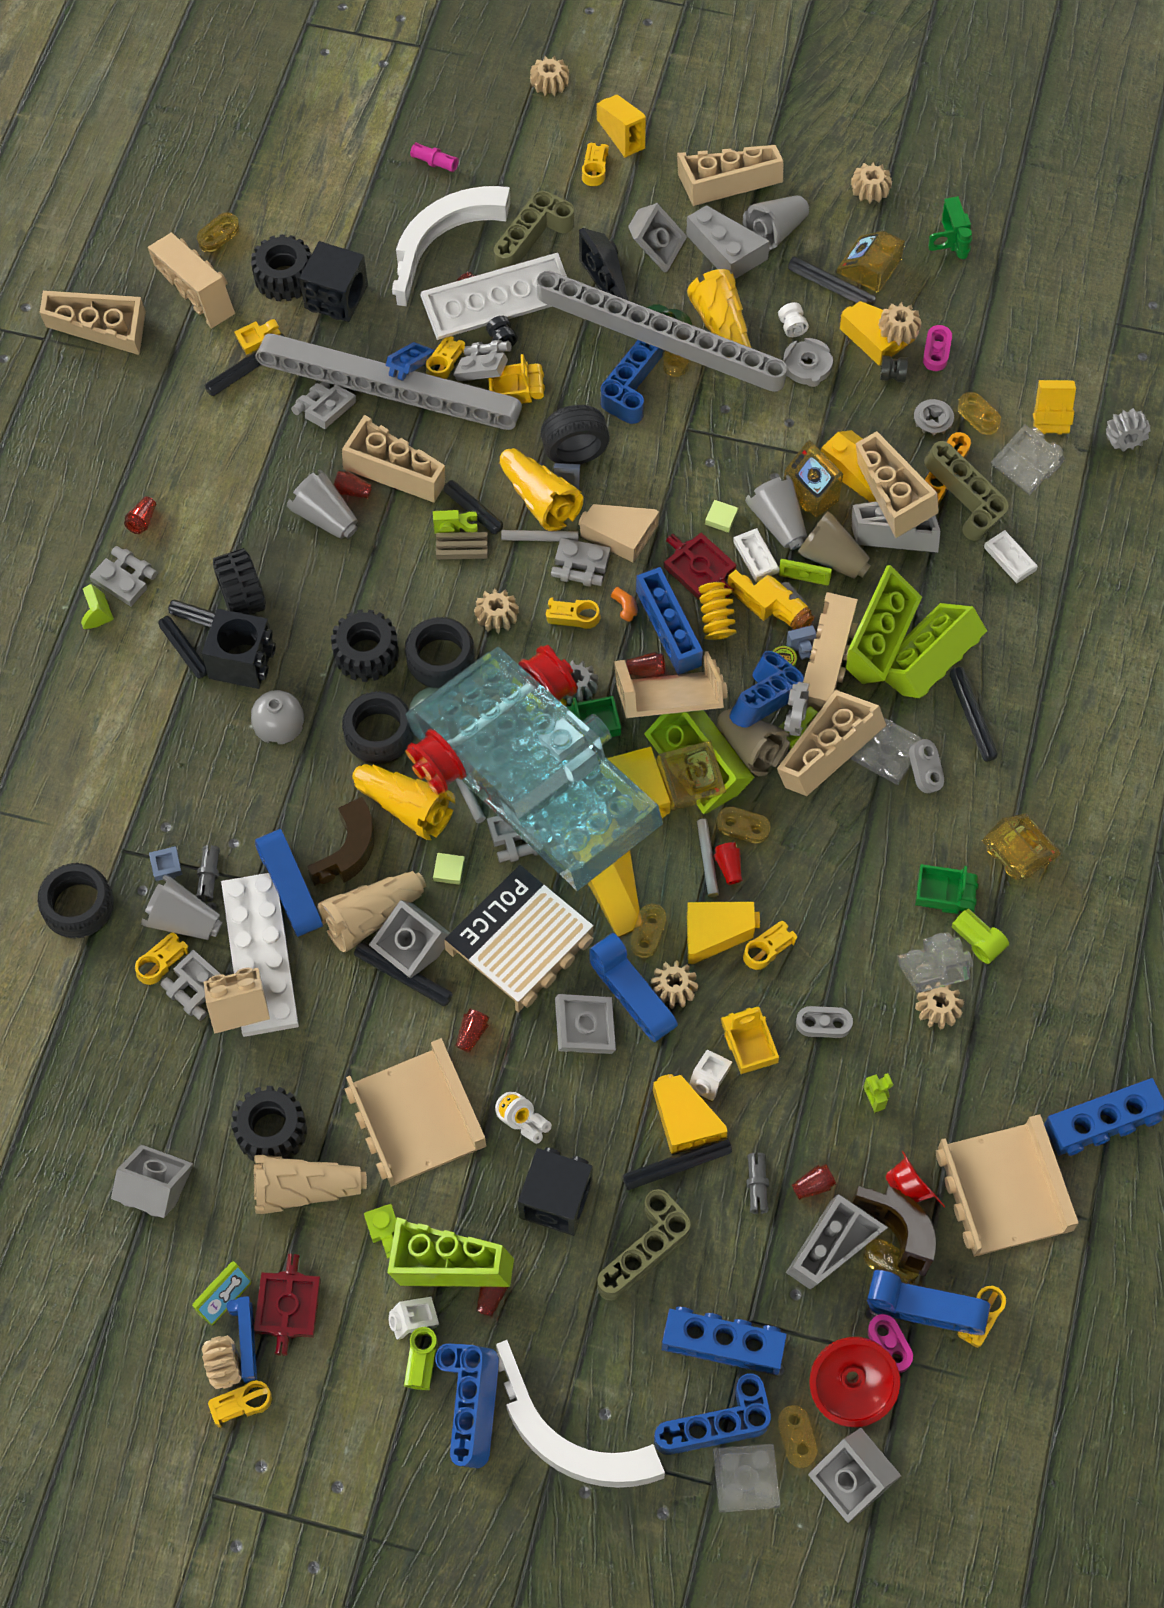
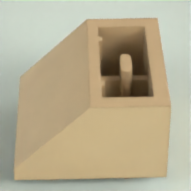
M242 968L235 974L227 976L215 975L209 978L208 981H204L206 1005L214 1034L270 1019L259 968Z

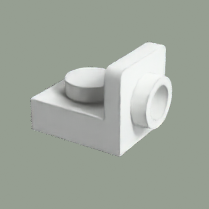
M706 1050L693 1071L689 1085L698 1095L713 1101L720 1084L730 1070L732 1061Z
M432 1297L401 1301L389 1312V1325L391 1330L394 1331L397 1340L403 1339L408 1333H412L419 1327L435 1329L439 1325Z

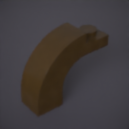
M363 797L338 808L340 820L347 831V838L337 852L307 866L314 886L320 883H329L337 875H340L343 883L355 877L367 864L374 847V828L369 808Z
M858 1186L851 1203L877 1221L887 1225L895 1233L900 1244L897 1267L926 1276L934 1260L936 1237L932 1223L925 1211L912 1198L905 1196L901 1191L888 1186L885 1193L882 1194L873 1189Z

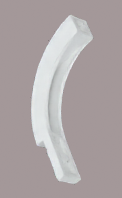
M484 186L449 194L427 206L410 222L396 248L399 278L393 282L392 294L396 295L397 305L407 307L418 262L426 248L438 236L449 229L473 221L497 220L506 222L511 203L510 187Z
M505 1340L496 1344L499 1357L498 1371H505L508 1381L504 1383L508 1397L510 1400L516 1399V1401L506 1405L508 1414L522 1439L544 1462L571 1478L604 1487H634L664 1479L665 1472L653 1444L629 1452L604 1453L582 1448L558 1435L546 1424L535 1409L508 1341Z

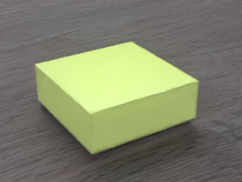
M714 500L706 517L705 525L729 533L738 513V508Z
M437 853L433 881L460 885L465 862L464 856Z

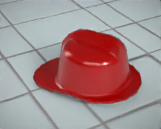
M902 1151L905 1158L886 1174V1180L890 1187L901 1191L916 1203L935 1197L945 1208L944 1204L921 1180L905 1152Z

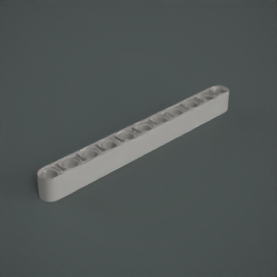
M544 271L537 277L538 299L547 305L766 390L779 391L785 385L787 366L784 361L558 273Z
M266 334L256 353L257 361L269 368L504 430H511L515 427L522 409V403L512 396L417 371L406 374L404 381L398 379L399 371H397L395 377L389 376L390 367H387L386 363L276 334Z

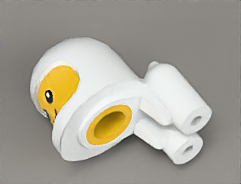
M506 1092L496 1102L495 1111L498 1118L513 1129H521V1134L536 1144L542 1140V1132L546 1133L551 1129V1123L540 1114L534 1113L533 1104L519 1093Z

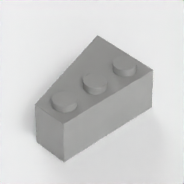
M706 205L687 216V237L717 269L730 270L735 279L768 260L769 240Z
M877 502L853 505L851 527L858 545L938 552L940 528L935 515L895 538Z
M838 1194L826 1207L786 1273L807 1288L812 1289L888 1227Z

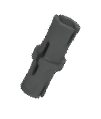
M206 845L202 849L201 867L197 870L199 882L196 897L202 902H205L207 897V902H211L214 898L215 880L219 877L217 865L220 848L211 845L209 850V846Z
M750 1153L747 1155L749 1179L746 1180L747 1188L750 1189V1213L758 1214V1202H760L761 1214L769 1211L767 1201L769 1179L766 1178V1155L758 1153V1164L756 1165L755 1153Z

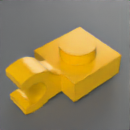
M271 319L261 326L255 321L234 331L246 355L259 349L266 334H281L275 319Z

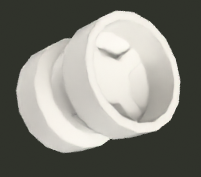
M799 303L786 304L778 311L780 321L784 323L783 329L788 337H798L808 330L809 325L806 318L803 317V309Z

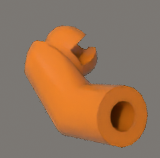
M616 587L611 594V598L622 605L623 610L620 612V617L630 622L634 616H637V602L634 597L621 588Z

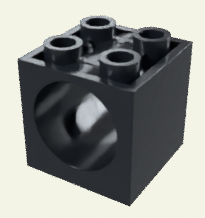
M321 241L316 245L299 278L305 309L350 322L368 286L363 254Z
M216 609L201 653L209 679L256 689L260 688L262 680H266L268 676L269 666L267 664L269 658L274 657L276 643L272 639L273 630L270 629L267 618ZM239 645L253 646L249 651L242 654L228 653L232 648Z
M546 1147L544 1150L537 1148L518 1199L519 1218L574 1236L593 1183V1166L589 1165V1162L581 1157L573 1156L571 1159L561 1156V1153L553 1148Z

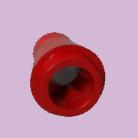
M734 842L717 846L714 857L726 879L727 885L743 881L741 876L740 848H737Z

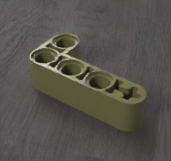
M546 191L535 193L494 247L496 270L519 264L546 227L559 233H568L573 230V205Z
M938 441L932 446L924 460L926 468L972 512L963 525V534L969 540H980L999 523L1009 508L1007 499L949 443Z
M660 1189L653 1190L648 1193L645 1199V1215L654 1227L599 1273L597 1279L598 1292L605 1300L611 1301L621 1297L689 1237L691 1225L689 1217L665 1191ZM654 1201H660L665 1205V1208L662 1211H654L650 1204ZM678 1222L685 1229L680 1233H675L670 1230L669 1226L672 1223ZM652 1241H658L662 1244L663 1248L660 1251L654 1252L648 1249L647 1245ZM629 1260H637L641 1267L632 1271L626 1268L625 1264ZM606 1280L609 1282L616 1280V1287L613 1288L610 1285L606 1288Z

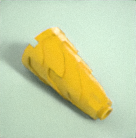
M717 269L704 273L705 280L699 282L697 277L688 286L687 294L706 328L713 334L751 348L746 333L747 327L741 311L743 308L735 286L733 273L731 274L730 270Z
M506 449L500 455V466L512 482L516 492L525 501L527 508L544 529L558 531L567 526L564 521L568 518L572 522L574 521L583 506L584 496L580 490L564 478H559L546 466H541L534 459L525 456L518 449Z
M368 764L358 766L353 772L352 779L354 780V785L361 793L379 803L382 808L415 831L416 835L426 840H432L430 835L437 837L444 830L452 816L453 809L449 808L448 805L449 801L455 804V796L449 790L444 794L436 795L427 782L420 779H412L398 772H390L374 764L372 766Z

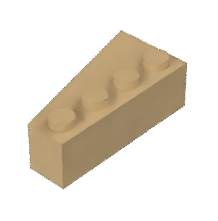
M776 145L744 147V150L739 152L731 149H722V153L708 154V151H698V155L686 156V152L677 153L678 176L693 206L783 182V159Z
M171 232L148 246L155 267L172 285L175 284L184 299L189 298L194 305V310L199 315L204 313L206 323L211 329L235 314L226 289L227 280L221 272L217 273L207 260L203 261L195 249L191 250L182 238L178 239Z
M43 291L40 315L47 328L140 355L146 314L141 297Z
M366 415L363 416L342 448L343 469L434 503L444 488V464L420 449H413L409 446V442L403 438L397 439L389 434L387 428L382 425L378 427Z
M877 431L856 443L858 465L895 538L938 514L937 492Z
M829 592L826 593L824 609L820 616L816 634L817 639H814L810 662H808L803 681L810 684L807 690L809 691L807 708L811 706L819 712L833 692L837 690V682L843 683L846 668L842 667L843 660L847 661L848 649L850 647L848 641L849 638H854L858 626L857 623H853L858 599Z
M835 690L778 766L777 770L785 788L808 796L886 726L880 706Z

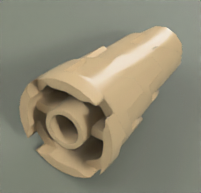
M413 871L395 877H388L369 886H361L347 893L328 898L318 903V912L322 923H327L329 927L327 933L340 951L347 952L364 938L380 929L400 900L411 903L421 897L426 883L420 873L415 874Z
M254 1156V1200H256V1214L281 1212L286 1208L308 1205L310 1203L335 1201L341 1197L361 1194V1189L367 1188L366 1172H361L360 1167L338 1165V1163L282 1159V1156Z

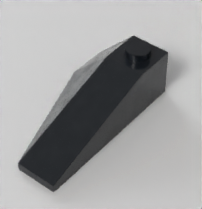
M586 228L580 229L579 261L599 290L628 300L618 259V249L613 241L610 242L604 233Z

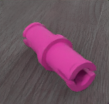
M415 142L410 151L411 157L428 162V165L431 167L438 166L454 172L459 164L457 157L442 153L436 147L432 149Z

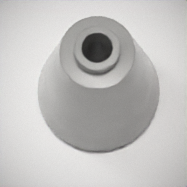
M798 195L756 203L748 207V210L744 212L743 226L769 240L770 251L776 248L808 216L809 205L803 197Z
M318 470L319 475L313 472L295 489L293 493L296 495V498L293 502L289 499L287 507L295 514L339 539L344 537L350 538L358 529L356 526L358 520L328 476L322 470Z
M786 475V480L782 481L780 477H777L757 487L754 490L756 495L752 498L748 495L745 499L749 508L784 548L795 550L801 547L804 539L807 537L792 478Z
M164 875L162 879L166 883L164 886L161 884L157 885L145 910L149 914L148 921L142 918L141 925L209 940L211 936L216 937L223 923L219 921L220 915L173 878Z

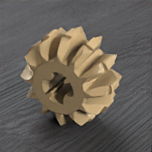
M545 56L543 61L536 60L535 65L530 70L532 86L535 87L537 93L543 91L544 96L552 93L555 97L556 92L563 93L564 88L568 86L569 69L564 64L563 59L557 61L555 56L552 59H548Z
M874 162L871 166L863 163L861 168H856L851 179L853 195L859 196L860 201L867 199L869 204L872 200L879 203L882 198H887L892 186L889 170H884L883 164L877 167Z
M902 302L899 306L891 303L889 309L883 310L881 319H879L878 326L881 329V337H888V343L893 340L897 341L898 346L902 341L909 344L911 339H916L922 322L919 318V311H912V305L904 307Z
M494 588L493 594L484 591L483 598H477V607L474 609L479 626L485 625L487 632L495 628L499 634L502 627L509 631L510 624H516L519 607L516 604L514 595L508 596L506 590L498 593Z
M677 960L674 962V967H670L665 961L663 963V970L656 968L654 971L655 978L651 979L650 984L654 987L653 991L664 1004L667 1001L669 1002L671 1009L675 1007L677 1002L682 1008L686 1006V1000L693 1001V992L698 990V984L694 982L697 977L696 973H689L690 966L688 964L680 968Z
M939 980L935 982L934 987L927 983L924 986V992L920 991L917 995L919 1002L916 1003L915 1009L921 1011L919 1015L920 1020L929 1019V1028L934 1023H938L940 1030L944 1028L945 1023L952 1027L955 1024V1018H960L963 1013L960 1008L963 1007L964 1001L958 998L960 995L959 990L950 991V982L945 987H941ZM937 1002L943 1004L942 1008L936 1006Z
M228 1335L224 1337L218 1336L211 1338L210 1341H206L202 1348V1358L210 1384L215 1389H225L232 1387L233 1384L240 1383L242 1371L235 1342Z

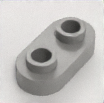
M922 739L913 743L909 749V757L917 787L924 793H933L940 790L944 785V774L935 744L928 739ZM924 748L927 750L928 756L925 755ZM931 775L934 777V782L930 778Z
M804 1007L798 1012L796 1018L798 1031L808 1037L842 1038L850 1033L853 1025L852 1015L846 1009L838 1007ZM811 1020L815 1025L809 1027L805 1024V1021ZM838 1021L841 1022L843 1026L841 1028H836L833 1025V1023Z

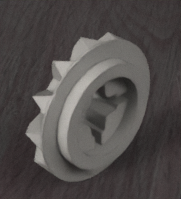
M930 399L921 402L916 407L913 419H915L916 427H920L923 433L927 431L934 436L936 433L944 434L948 428L951 429L954 413L945 402ZM929 416L938 417V421L929 420Z

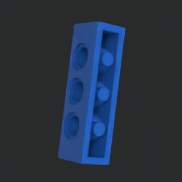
M661 567L637 575L636 592L677 675L701 667L703 650Z
M1153 1078L1050 1115L1044 1126L1058 1156L1065 1153L1068 1156H1072L1083 1151L1084 1146L1093 1143L1094 1146H1099L1108 1142L1110 1137L1116 1134H1120L1121 1137L1136 1131V1127L1146 1124L1147 1127L1161 1122L1164 1115V1100ZM1132 1105L1136 1107L1139 1114L1130 1113L1126 1106ZM1100 1115L1109 1116L1113 1120V1124L1103 1122ZM1074 1125L1084 1126L1087 1133L1077 1132Z
M676 1307L675 1310L669 1309L661 1350L778 1375L786 1333H781V1329L774 1326L765 1325L763 1328L751 1326L752 1323L746 1320L735 1319L734 1322L722 1320V1316L714 1313H705V1316L693 1314V1310L689 1308ZM691 1327H698L702 1330L703 1336L693 1339L687 1334V1330ZM721 1333H726L731 1336L732 1342L728 1345H722L717 1341L716 1337ZM755 1339L760 1342L762 1348L759 1351H750L745 1343L748 1340Z

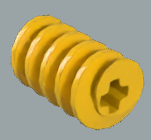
M722 582L708 583L699 587V592L703 594L700 597V602L704 604L701 607V612L706 614L702 617V622L706 624L703 627V632L707 634L704 638L706 640L724 639L737 633L735 629H729L728 627L735 624L734 619H728L727 617L734 613V609L726 608L727 605L733 603V599L725 598L726 595L732 593V589L724 588L725 583Z

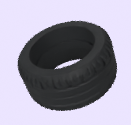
M572 405L561 408L552 413L541 426V438L545 453L555 463L584 464L592 461L604 452L610 440L609 431L602 412L588 405Z
M447 617L429 618L417 624L407 637L405 654L408 669L413 677L425 686L433 688L452 687L463 681L471 672L475 662L474 641L470 632L462 623ZM435 640H448L457 644L462 649L461 654L456 660L442 666L428 664L418 656L425 645Z
M381 691L362 694V696H359L349 704L342 720V729L347 747L357 758L367 763L381 764L394 761V759L405 753L407 746L413 739L414 729L411 712L404 701L394 694ZM374 714L390 715L400 723L399 729L392 737L377 742L363 739L356 733V729L362 720Z
M71 863L54 869V871L50 872V875L48 874L44 878L38 891L37 903L44 921L52 931L61 936L76 939V937L84 938L85 936L92 935L94 932H98L101 927H104L112 914L114 899L106 878L99 870L87 864ZM88 885L98 891L94 905L82 915L65 917L54 912L56 899L65 889L71 886Z

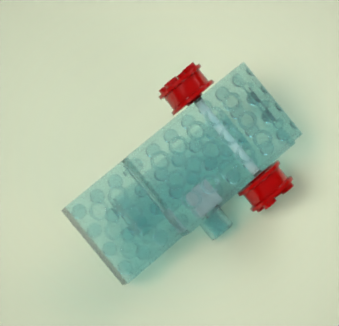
M549 645L537 648L536 655L531 659H523L517 664L498 646L405 714L412 733L420 740L417 744L410 743L405 752L414 763L412 769L421 780L425 777L429 787L436 795L446 793L448 785L457 778L462 780L578 891L663 824L659 806L605 757L602 745L611 739V734L603 721L595 714H591L584 721H581L560 702L567 695L571 697L575 695L578 689L576 682L571 676L573 669L566 660L563 659L561 661L556 656L554 650Z

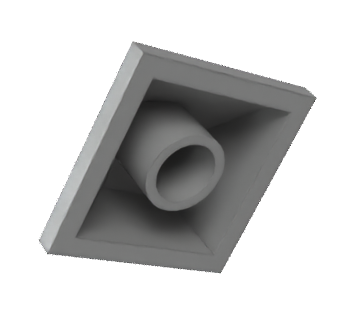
M658 203L638 209L628 226L633 239L663 272H667L686 240V234Z

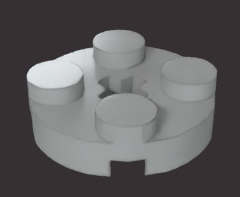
M805 338L804 342L799 343L797 341L792 342L784 353L783 361L787 366L786 376L795 382L807 384L810 387L818 386L821 381L829 376L832 370L833 356L829 353L830 349L822 341L813 338ZM810 358L812 359V364H805L802 360L807 361Z
M798 682V684H793L790 690L788 705L793 707L786 716L784 731H788L790 735L801 736L802 734L801 722L805 720L809 683Z

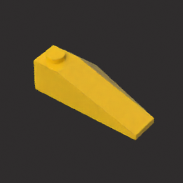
M852 430L837 432L821 448L819 463L828 472L831 471L835 477L866 500L877 502L857 462L856 443L863 438Z
M591 825L569 835V850L614 933L621 937L641 928L642 922L630 848L617 825Z

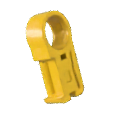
M589 143L587 145L584 165L582 166V181L586 185L598 186L604 182L606 157L609 151L608 145L601 144V146H596V143Z
M452 336L444 338L433 354L427 359L426 374L447 379L454 368V363L462 352L464 353L465 342L462 340L456 342ZM440 365L438 371L432 370L430 367Z
M553 597L548 601L549 609L546 610V618L549 624L591 629L600 622V610L594 601L576 600L575 603L554 601ZM585 609L596 611L594 617H585L579 615V613Z
M784 921L778 922L759 937L748 942L743 953L745 964L755 970L765 968L776 958L777 954L791 944L794 946L797 935L793 931L790 933L787 931L788 925ZM751 948L762 949V951L753 958H751L748 954V950ZM767 954V958L765 960L759 961Z
M175 933L168 934L136 961L135 970L138 980L147 985L159 982L169 972L168 968L179 960L184 953L188 955V945L184 941L180 942L179 937ZM145 963H155L154 967L145 975L139 972V969Z
M995 1286L982 1288L976 1297L980 1299L984 1292L993 1291L987 1302L992 1306L998 1295L1002 1300L1001 1307L998 1310L989 1312L985 1334L973 1335L958 1332V1336L977 1348L982 1346L997 1317L1006 1305V1297L1003 1291Z
M256 1380L210 1399L208 1405L216 1426L221 1428L222 1422L241 1416L244 1413L249 1417L253 1414L264 1412L271 1405L272 1394L265 1383ZM255 1387L263 1388V1389H259V1390H256V1391H254V1392H251V1393L247 1394V1393L249 1392V1390L252 1389V1388H255ZM267 1394L265 1403L260 1407L254 1408L246 1404L251 1399Z

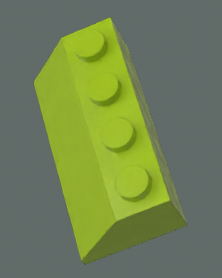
M891 565L886 566L848 649L846 669L862 684L885 681L922 599V596Z
M940 603L903 639L885 682L903 696L920 698L929 692V688L937 680L942 679L946 672L955 663L959 662L963 655L972 646L976 645L987 632L974 607Z
M704 710L661 714L644 733L703 814L711 812L739 795L755 778ZM708 747L707 751L712 762L716 781L695 791L689 776L685 756L695 750ZM703 765L700 766L696 774L705 777L706 769L703 768ZM715 787H718V793L714 792L713 795L703 799L700 798V793L710 789L714 790Z

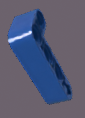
M637 340L602 383V408L629 424L640 422L643 418L644 398L635 390L662 358L664 350Z
M765 651L752 675L758 683L743 691L733 706L729 717L737 726L750 727L787 705L793 684L804 681V675L776 652Z
M278 829L255 839V846L259 856L269 872L296 936H302L322 927L321 918L282 830Z
M611 933L590 948V963L651 1041H658L678 1026L670 1010L627 959V949L615 933Z
M883 1270L874 1271L867 1299L871 1311L876 1314H886L896 1319L973 1335L985 1334L991 1306L989 1302L979 1298L905 1284L901 1282L900 1277L896 1274Z
M443 1344L436 1352L435 1362L437 1367L443 1371L458 1373L450 1457L455 1465L481 1468L486 1465L490 1456L499 1357L496 1351L486 1347L465 1344Z
M745 1374L738 1380L735 1390L738 1407L661 1423L656 1428L654 1435L656 1449L664 1455H671L763 1435L769 1427L771 1414L761 1378L755 1374ZM745 1384H752L756 1387L758 1393L754 1396H746L742 1392L741 1387ZM753 1413L760 1414L764 1418L765 1423L761 1426H753L749 1422L748 1417ZM724 1419H728L734 1423L735 1429L730 1433L723 1432L719 1427V1423ZM693 1426H701L705 1430L706 1435L700 1439L693 1438L689 1433V1429ZM681 1428H684L685 1442H681L682 1436H679ZM665 1432H669L670 1437H674L672 1444H667L666 1440H661Z

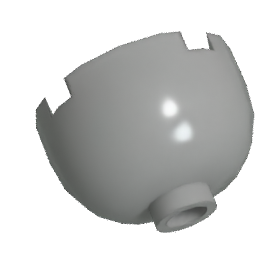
M281 690L269 691L255 701L251 709V723L256 735L262 741L285 744L294 740L301 733L304 723V712L298 699L292 694Z

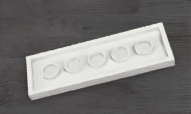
M554 253L422 291L420 296L437 340L484 327L491 319L497 316L504 315L511 319L552 307L538 299L537 277L544 271H552L567 277L559 254Z
M269 873L221 881L234 974L242 968H259L270 1016L269 1020L242 1026L243 1037L299 1027L281 902Z

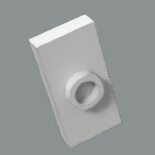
M757 528L734 537L733 542L755 582L762 580L767 575L772 576L779 573V567Z
M1005 530L987 541L984 545L986 551L1016 583L1037 570V564Z

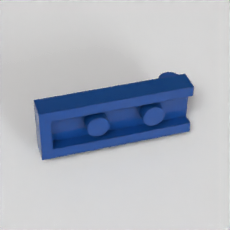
M413 342L389 355L386 361V366L390 367L389 376L395 377L397 371H399L398 379L404 381L406 374L425 365L427 359L435 350Z
M249 1296L240 1297L236 1300H230L226 1308L230 1315L238 1316L242 1379L247 1384L257 1380L253 1304L250 1302Z

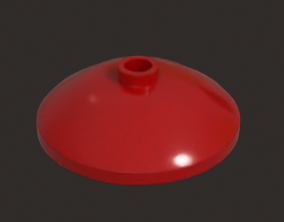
M847 1337L829 1344L817 1356L810 1372V1392L819 1411L829 1420L842 1426L862 1427L875 1423L891 1410L899 1394L900 1374L895 1360L882 1345L863 1337ZM849 1372L857 1373L856 1378L852 1380L848 1379L847 1375Z

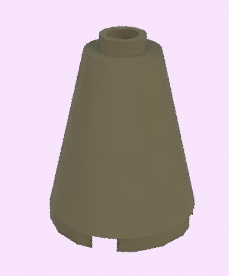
M828 511L798 550L801 556L853 579L857 575L862 578L871 566L867 563L870 559L869 556L833 514Z
M732 708L724 710L718 716L717 728L750 772L757 776H763L769 773L766 769L771 765L776 768L785 757L790 746V742L787 740V736H790L789 733L763 720L747 728L737 726L729 717Z

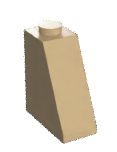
M593 504L589 511L583 512L579 519L580 537L596 545L611 547L612 553L634 563L659 525V511L646 508Z

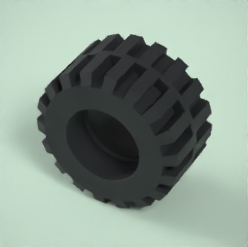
M285 234L276 238L275 235L271 236L268 241L264 239L261 241V246L257 245L255 247V253H252L251 256L255 285L259 288V292L262 295L266 294L268 299L275 298L276 301L280 302L282 299H286L287 302L291 301V298L294 297L296 299L300 298L302 291L299 278L311 257L308 245H304V241L301 239L296 240L295 236L285 237ZM281 266H290L286 270H275Z
M244 548L213 558L214 572L228 611L251 615L265 610L266 601L249 553Z
M362 609L357 610V614L354 615L350 612L347 614L346 619L341 618L338 621L339 626H334L331 643L334 660L338 669H342V674L346 677L350 674L351 679L355 681L361 678L362 682H368V678H373V681L379 680V675L385 677L388 674V669L393 670L395 661H398L399 647L395 626H392V621L389 618L385 619L384 614L380 612L376 615L374 610L369 609L368 613H363ZM362 640H373L379 643L374 649L365 652L356 651L352 648L357 642Z
M267 1086L264 1091L261 1090V1087L255 1088L256 1093L253 1095L247 1092L244 1095L245 1101L239 1100L236 1104L238 1111H233L232 1118L234 1122L231 1123L235 1139L244 1155L247 1154L252 1161H254L255 1155L282 1156L283 1159H290L289 1154L291 1152L296 1155L299 1152L298 1145L304 1144V1134H307L306 1119L299 1101H296L295 1096L291 1092L286 1094L285 1089L281 1087L277 1091L274 1090L273 1086ZM278 1114L286 1119L282 1130L274 1136L262 1137L253 1132L257 1121L265 1115Z

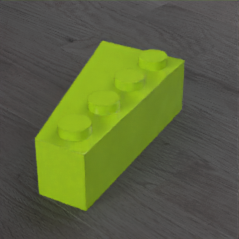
M397 1217L387 1273L400 1286L510 1287L514 1258L503 1245L473 1237L459 1236L447 1230L440 1231L430 1228L428 1225L410 1223L405 1219Z

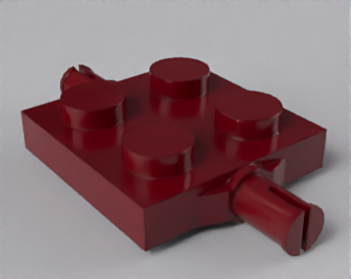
M702 532L685 543L676 537L675 534H671L667 538L666 542L675 549V552L664 561V568L698 600L703 595L699 592V587L713 582L725 583L724 588L732 589V593L726 595L727 598L733 594L734 588L727 584L725 579L736 570L737 565Z
M287 1254L286 1271L279 1273L261 1272L254 1332L255 1334H269L277 1337L275 1355L281 1356V1353L283 1356L288 1355L289 1338H314L321 1278L320 1276H306L297 1272L300 1255L294 1254V1258L292 1254Z

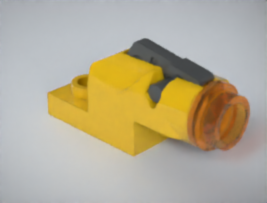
M734 570L728 576V584L734 588L733 595L763 621L773 614L775 617L786 622L794 630L810 626L813 622L814 616L811 614V609L808 608L807 603L789 582L780 583L772 576L767 575L756 585H753L749 577L741 575L737 570Z

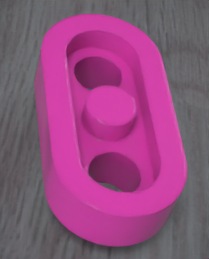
M943 325L931 327L927 334L923 363L926 368L932 371L943 370L948 363L952 333L949 328Z
M886 1314L875 1316L868 1326L869 1338L882 1345L891 1356L893 1354L900 1355L902 1362L896 1363L899 1373L905 1372L913 1361V1353L894 1318ZM880 1327L885 1328L888 1335L880 1336L877 1329Z

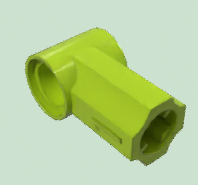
M970 909L964 910L952 923V928L972 946L974 954L986 964L991 963L1009 946L1008 939L1000 930L994 927L989 928Z
M419 1327L411 1334L404 1387L416 1390H430L435 1355L438 1349L437 1337L430 1328ZM422 1336H428L432 1339L431 1346L425 1350L416 1347L417 1340Z

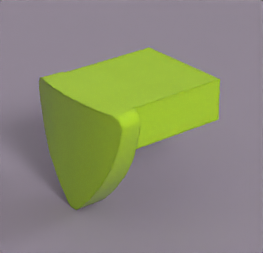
M92 584L84 587L83 592L90 609L82 618L81 624L83 629L99 627L113 621L114 618L105 594Z

